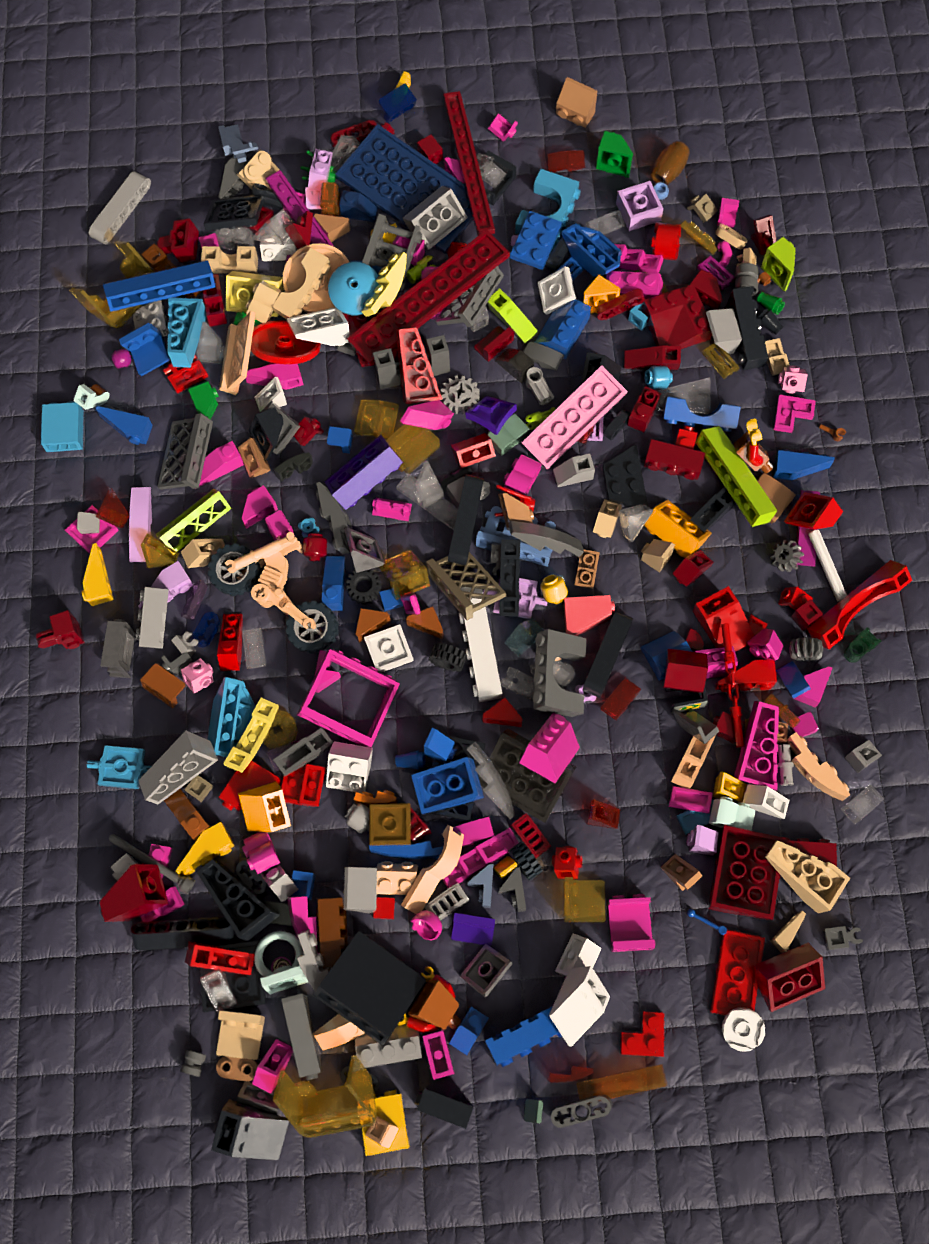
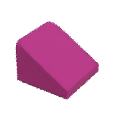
M811 712L790 720L794 732H797L799 736L805 737L818 731V726Z

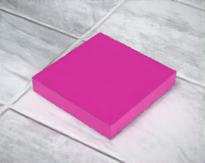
M93 505L85 512L100 515L99 533L80 534L77 529V519L65 529L89 554L92 544L97 543L101 547L119 531Z

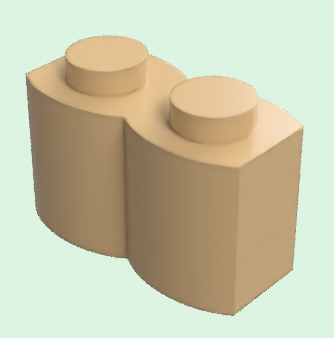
M261 281L259 284L256 283L252 291L254 297L249 299L246 305V315L253 311L256 312L255 319L261 323L269 322L274 311L272 306L282 290L265 281Z

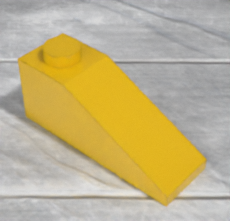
M97 543L92 544L83 579L84 590H82V596L84 601H88L91 606L114 600L102 551Z

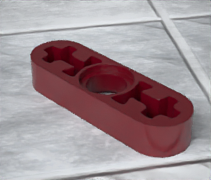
M368 120L333 133L331 136L332 146L340 150L363 142L371 132L368 128L373 130L377 123ZM354 132L359 133L357 137H351L350 135Z
M631 290L599 305L596 308L597 318L599 320H607L634 306L642 304L645 301L643 290Z

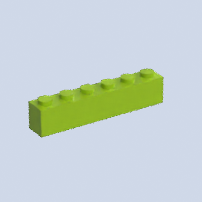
M718 426L702 430L695 443L701 452H705L706 459L750 525L754 527L769 523L776 514L777 509L743 459L736 453L734 446L722 428Z

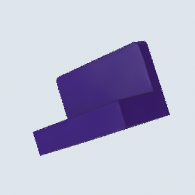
M454 913L451 939L491 946L495 919Z

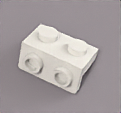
M287 233L282 235L266 234L261 238L262 261L286 260L287 255H293L296 252V246Z

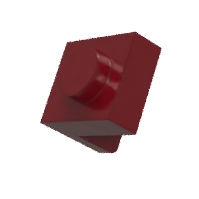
M304 417L299 423L300 428L294 437L301 446H305L316 434H323L324 431L317 419Z

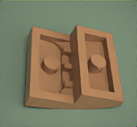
M763 473L757 481L777 509L776 514L770 521L772 524L779 518L796 495L782 483Z

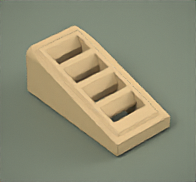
M804 911L798 912L771 939L770 942L781 953L788 950L805 918L806 913Z

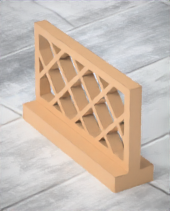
M250 311L238 325L230 324L228 326L219 390L233 395L238 394L239 385L247 376L256 312Z

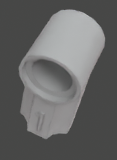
M537 367L530 368L526 374L525 384L527 388L531 389L539 405H545L554 398V395L546 384L542 371ZM530 377H536L538 380H532Z

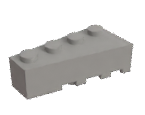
M185 731L138 780L145 800L160 804L218 761L211 741Z

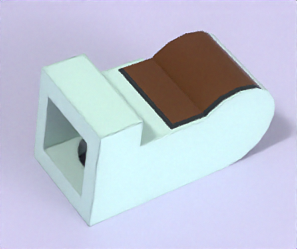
M82 384L79 385L73 401L86 410L105 404L109 398V392L98 384L92 387Z

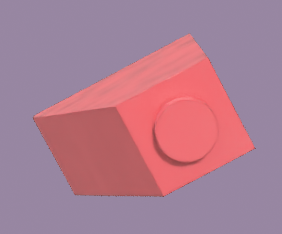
M610 595L564 598L566 634L579 636L610 620L612 613H615L614 601L611 602Z

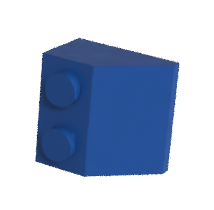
M676 631L641 646L643 654L659 681L664 679L667 649L692 652L687 641Z

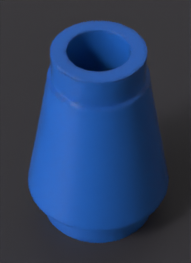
M417 750L396 755V767L417 770L425 768L424 752Z

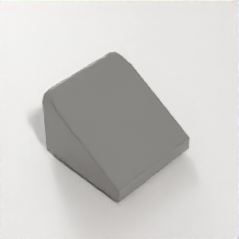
M78 512L77 529L80 534L99 533L100 515Z

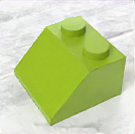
M782 237L767 248L761 269L767 272L771 279L785 292L794 272L796 249L790 241Z

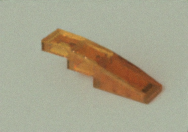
M663 1064L576 1083L580 1100L599 1094H605L612 1099L668 1086Z

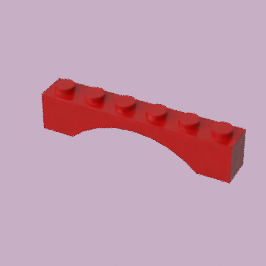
M893 560L888 561L808 627L811 638L821 640L822 646L828 650L843 639L847 625L860 610L884 596L899 592L912 581L907 566Z

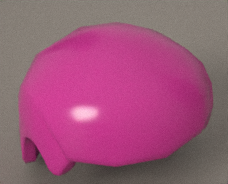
M421 911L411 920L413 922L412 930H417L418 934L425 940L432 941L438 938L442 932V923L439 916L431 911Z

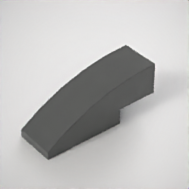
M321 727L280 754L273 761L282 774L287 776L330 749L333 742Z

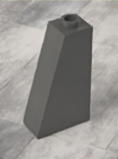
M304 994L283 998L282 1004L299 1078L305 1077L306 1081L316 1079L318 1074L323 1073L317 1041L313 1035L315 1031L308 997Z

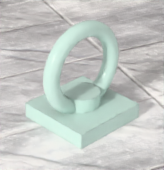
M285 931L272 932L266 935L256 947L255 965L259 973L264 977L260 979L262 987L269 994L308 982L297 960V957L304 952L299 939L293 934ZM280 939L290 942L296 952L293 965L277 968L273 972L268 970L263 962V952L267 945Z

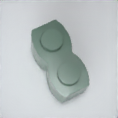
M514 414L509 417L497 435L489 430L488 437L491 439L494 449L502 456L529 436L530 429Z

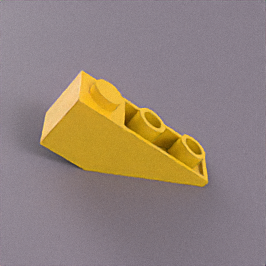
M222 822L202 832L176 869L180 876H188L196 871L195 868L198 866H205L216 856H224L232 851L231 848L235 845Z

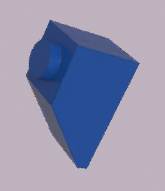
M434 728L431 729L424 744L425 755L444 764H447L449 759L453 760L457 749L454 748L455 742Z

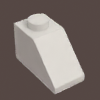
M751 784L747 785L743 803L750 805L751 809L781 819H785L790 801L768 786Z

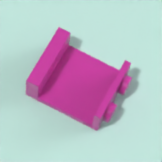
M645 894L633 895V898L625 899L624 895L612 896V899L608 901L612 952L653 950L655 948V940L652 939L650 897L645 898Z

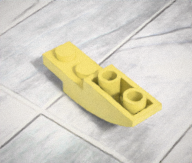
M405 252L393 254L388 260V265L379 271V277L376 279L379 286L375 288V294L364 303L365 307L361 311L366 317L376 314L379 308L389 307L394 301L405 273Z

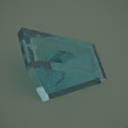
M534 618L529 619L518 625L505 644L519 657L535 642L537 633L545 629Z

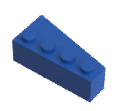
M553 1006L485 1041L496 1066L501 1064L502 1068L514 1062L512 1057L520 1054L521 1058L532 1052L531 1047L537 1044L540 1048L551 1042L550 1038L556 1034L559 1038L562 1037L549 1016Z

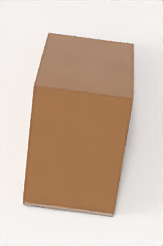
M321 214L314 215L315 220L331 242L350 232L349 218Z

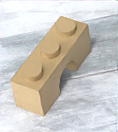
M202 246L201 262L208 261L213 274H229L231 271L257 274L258 256L255 246H237L236 254L223 253L220 246Z

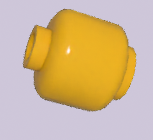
M554 574L545 577L540 585L543 597L548 603L559 604L564 601L568 594L564 579Z

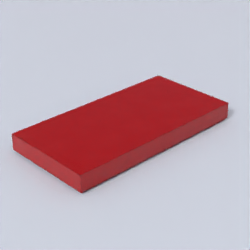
M728 929L727 933L722 935L710 1013L726 1016L731 1010L739 1007L755 1010L758 985L756 983L754 965L762 962L764 937Z

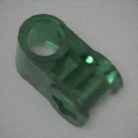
M867 627L845 649L844 657L849 662H858L868 652H871L878 646L882 640L877 639L870 632V628ZM852 649H856L859 654H855Z

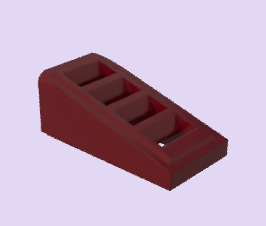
M527 813L511 824L512 830L530 849L535 859L552 847ZM527 822L529 825L520 831L519 827ZM532 828L533 832L525 837L523 834ZM537 835L539 838L530 844L528 841ZM542 841L544 845L535 851L533 848Z

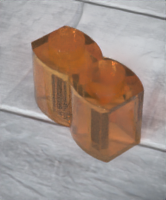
M322 182L320 193L322 215L339 217L340 193L338 192V185L336 183Z

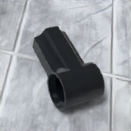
M253 184L251 196L263 194V206L266 205L283 210L282 203L272 190H269L263 184Z
M563 237L555 241L544 266L554 272L561 267L563 258L569 251Z

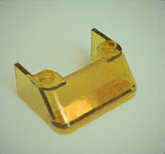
M115 242V245L126 256L120 265L121 272L126 277L125 279L155 273L129 242ZM71 288L69 290L90 313L113 328L122 327L142 306L138 305L110 312L107 298L103 301L99 296H89L83 289Z
M353 1055L351 1058L346 1085L317 1091L307 1081L293 1083L284 1070L280 1071L273 1101L300 1135L312 1138L369 1127L375 1124L377 1110L372 1078L356 1055Z

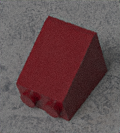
M133 864L127 869L99 902L104 922L130 921L169 904L158 865Z

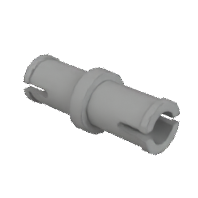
M778 745V768H780L781 786L794 785L792 775L794 763L791 762L790 745Z

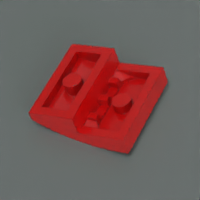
M306 764L284 776L281 789L285 803L319 807L326 767Z

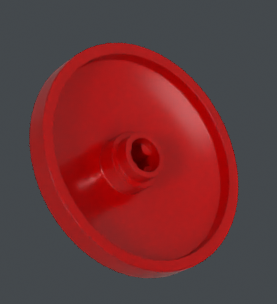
M285 320L269 321L253 328L250 351L258 358L267 362L299 364L317 356L320 352L321 343L296 338L288 322Z

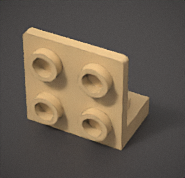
M219 1011L218 1020L222 1021L216 1054L218 1056L258 1060L265 1017Z

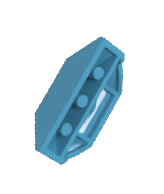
M227 677L223 679L213 700L208 740L211 741L215 754L227 757L231 749L236 747L251 721L252 712L255 709V704L245 688L244 681Z

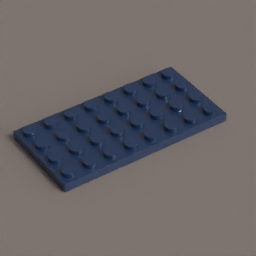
M379 124L375 126L335 174L337 179L354 191L364 195L371 203L406 227L407 225L402 219L405 215L441 186L451 188L468 218L434 245L435 248L444 254L449 250L451 243L459 238L473 220L465 184Z

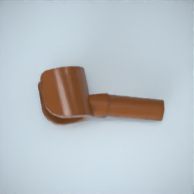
M763 272L759 275L757 282H761L766 286L771 282V277L767 272Z
M822 424L819 427L830 433L835 441L843 439L838 434H846V430L843 428L834 430Z

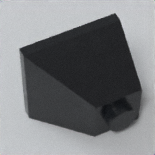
M275 407L256 414L249 428V432L265 462L270 459L283 426V417L277 412Z

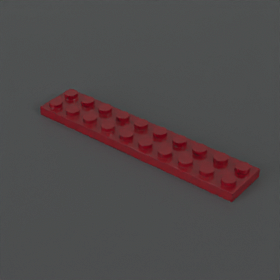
M486 229L394 301L389 307L385 308L348 337V342L371 366L374 364V352L390 348L392 350L397 346L396 328H420L509 258V251Z

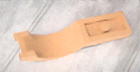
M447 825L442 834L444 837V847L440 857L432 866L422 868L401 906L415 914L423 910L439 881L448 876L459 861L464 834L460 832L456 834L453 832V827Z

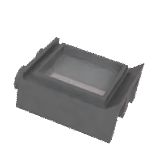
M122 619L107 622L100 666L108 667L107 672H110V677L131 678L127 672L130 671L134 636H136V633Z

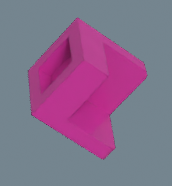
M722 198L717 226L724 224L734 228L739 200Z

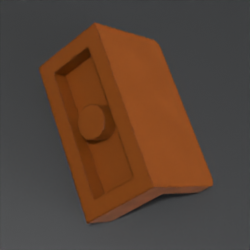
M157 663L140 679L145 690L172 709L178 703L177 695L185 687L183 681Z

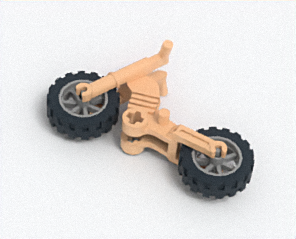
M292 532L287 533L286 537L275 540L254 551L243 545L233 544L230 546L228 544L222 549L219 548L217 553L212 555V560L208 564V576L211 583L226 595H243L244 592L251 591L253 599L262 607L277 606L284 614L289 616V620L286 621V634L289 641L297 649L304 653L314 654L316 652L319 653L320 650H327L332 643L334 644L336 641L335 637L339 633V623L332 610L325 604L317 603L316 601H311L310 603L303 602V605L295 606L283 591V586L288 580L289 567L288 561L284 556L294 550L303 553V545ZM266 565L264 567L265 569L262 571V574L260 575L259 569L263 568V566ZM222 570L229 571L222 577ZM232 575V583L225 581ZM316 614L314 620L309 618V615ZM319 617H323L325 622L317 624ZM326 626L324 633H322L321 627ZM299 627L306 629V631H304L301 635L299 633ZM310 633V641L303 639ZM314 634L321 635L319 639L314 640Z

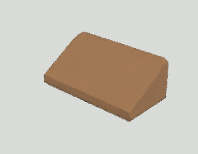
M249 438L238 446L249 478L257 477L271 470L253 438Z

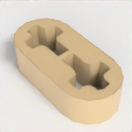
M720 224L715 232L721 239L738 249H743L748 241L743 235L724 224Z

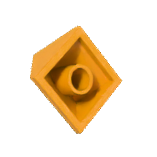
M598 275L585 290L583 303L591 306L590 313H596V308L599 305L620 295V288Z

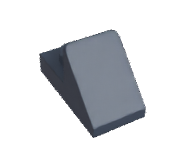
M493 864L487 865L467 883L468 886L484 887V890H479V902H483V908H491Z

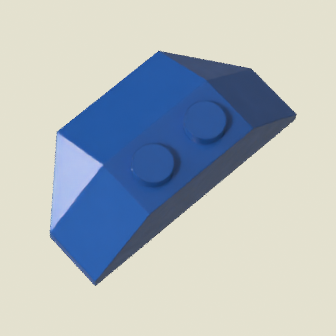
M576 223L562 230V236L571 257L593 277L607 274L620 266L622 251L600 231L588 227H580Z

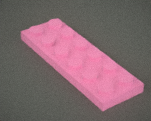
M601 366L542 422L522 444L548 470L627 394V390Z

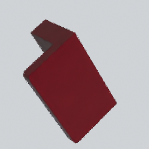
M498 326L477 343L474 349L489 362L514 341V330L510 327L504 330L501 326Z

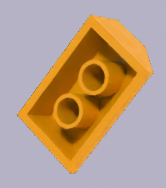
M669 500L654 507L643 524L649 533L657 535L662 541L675 544L674 549L677 554L684 558L695 553L712 534L709 530L703 533L690 521L692 517Z

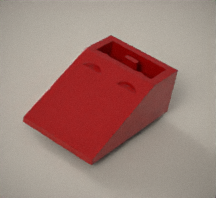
M729 586L695 604L692 612L716 648L724 647L721 624L725 623L729 624L731 644L734 646L735 652L748 646L747 642L754 637V634L739 601Z

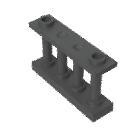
M379 214L362 263L370 267H375L376 265L385 267L389 261L379 259L376 256L378 250L384 249L397 254L405 252V273L401 287L396 295V298H399L400 293L404 292V281L417 243L420 244L422 233L418 225L415 226L414 232L391 226L386 216ZM389 232L411 239L408 249L383 242L384 233Z

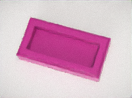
M673 786L669 807L709 814L713 793Z

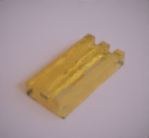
M715 343L703 350V355L723 379L739 370V366L731 356ZM714 348L717 349V351L722 355V357L719 356V354L714 350ZM724 359H725V360L728 362V364L732 367L731 369H730L729 366L724 362Z

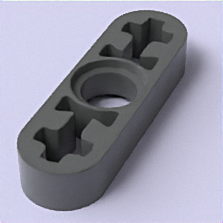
M599 1094L559 1105L552 1111L551 1121L556 1127L563 1128L603 1117L609 1114L612 1108V1101L607 1095ZM599 1100H602V1103H607L605 1110L602 1111L601 1107L594 1108L593 1112L595 1114H592L589 1102H592V1107L598 1105ZM578 1105H583L587 1108L586 1116L581 1117L577 1115L576 1107ZM569 1108H571V1114L574 1118L573 1120L571 1119V1115L566 1116L564 1118V1122H562L560 1118H556L559 1111H561L562 1114H567L570 1111Z

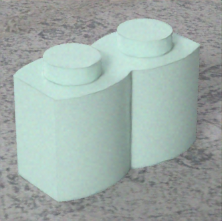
M724 796L713 801L709 820L710 824L720 828L727 825L752 831L755 810L751 809L750 805L745 803L736 804L732 802V798Z

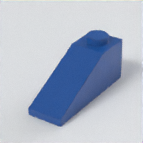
M96 406V411L100 418L129 442L136 445L140 443L146 445L153 426L149 417Z
M326 556L322 584V603L332 611H343L345 556Z

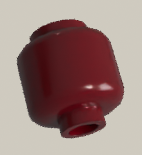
M308 534V537L303 539V555L309 557V561H320V557L327 555V539L323 537V534Z

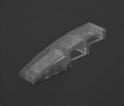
M474 742L466 750L480 764L475 771L488 784L483 791L511 819L515 815V810L501 776L488 756Z

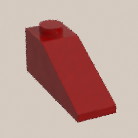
M189 941L185 963L193 967L251 975L255 954Z

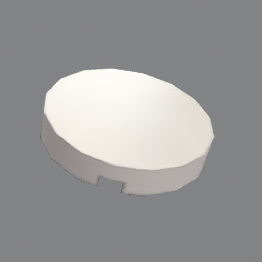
M739 1007L731 1010L725 1016L722 1022V1033L732 1048L738 1051H750L762 1043L765 1036V1026L762 1018L754 1010Z

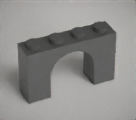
M445 336L426 339V356L430 362L433 375L449 373V349ZM391 348L374 352L375 370L380 389L401 385L400 366L398 362L394 361Z
M550 629L537 633L535 640L534 709L569 717L584 714V695L562 689L554 678L553 665L557 657L572 661L586 657V638Z

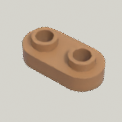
M225 1056L218 1061L216 1070L222 1078L253 1081L259 1065L252 1059ZM226 1063H229L230 1070L226 1072L223 1067ZM246 1066L251 1067V1072L248 1075L244 1072Z

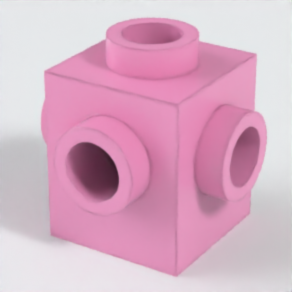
M795 365L783 367V372L779 373L778 384L787 393H795V391L804 392L807 372L805 369H800L799 366Z
M201 658L181 669L183 682L193 693L208 687L214 682L213 668Z

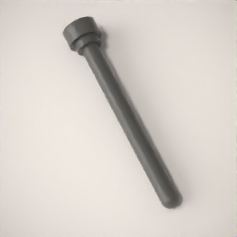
M111 834L109 836L110 842L145 864L158 865L160 873L177 883L180 891L186 895L194 886L196 880L191 877H181L117 835Z

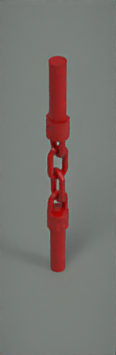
M725 623L721 624L725 651L723 653L725 670L730 678L728 695L729 699L733 702V707L730 708L733 718L736 747H744L741 723L742 713L741 707L737 705L739 688L734 681V673L736 671L734 652H732L729 624ZM732 663L733 669L728 670V664ZM734 686H735V688H736V696L734 695V696L732 697V695H731V687L734 688Z

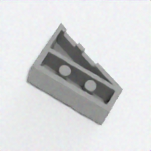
M145 586V590L140 591L139 602H143V609L138 610L137 621H141V628L136 629L135 640H139L140 647L163 649L169 591L167 588Z

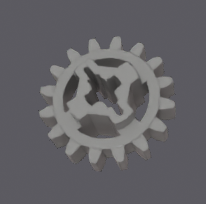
M455 376V380L449 378V384H443L444 389H441L443 400L441 401L451 411L454 409L455 414H458L459 411L465 414L466 409L469 410L479 401V388H477L476 382L472 383L471 378L465 380V376H462L461 379Z

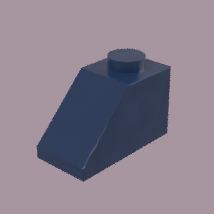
M343 190L339 204L341 217L375 222L378 207L361 193Z

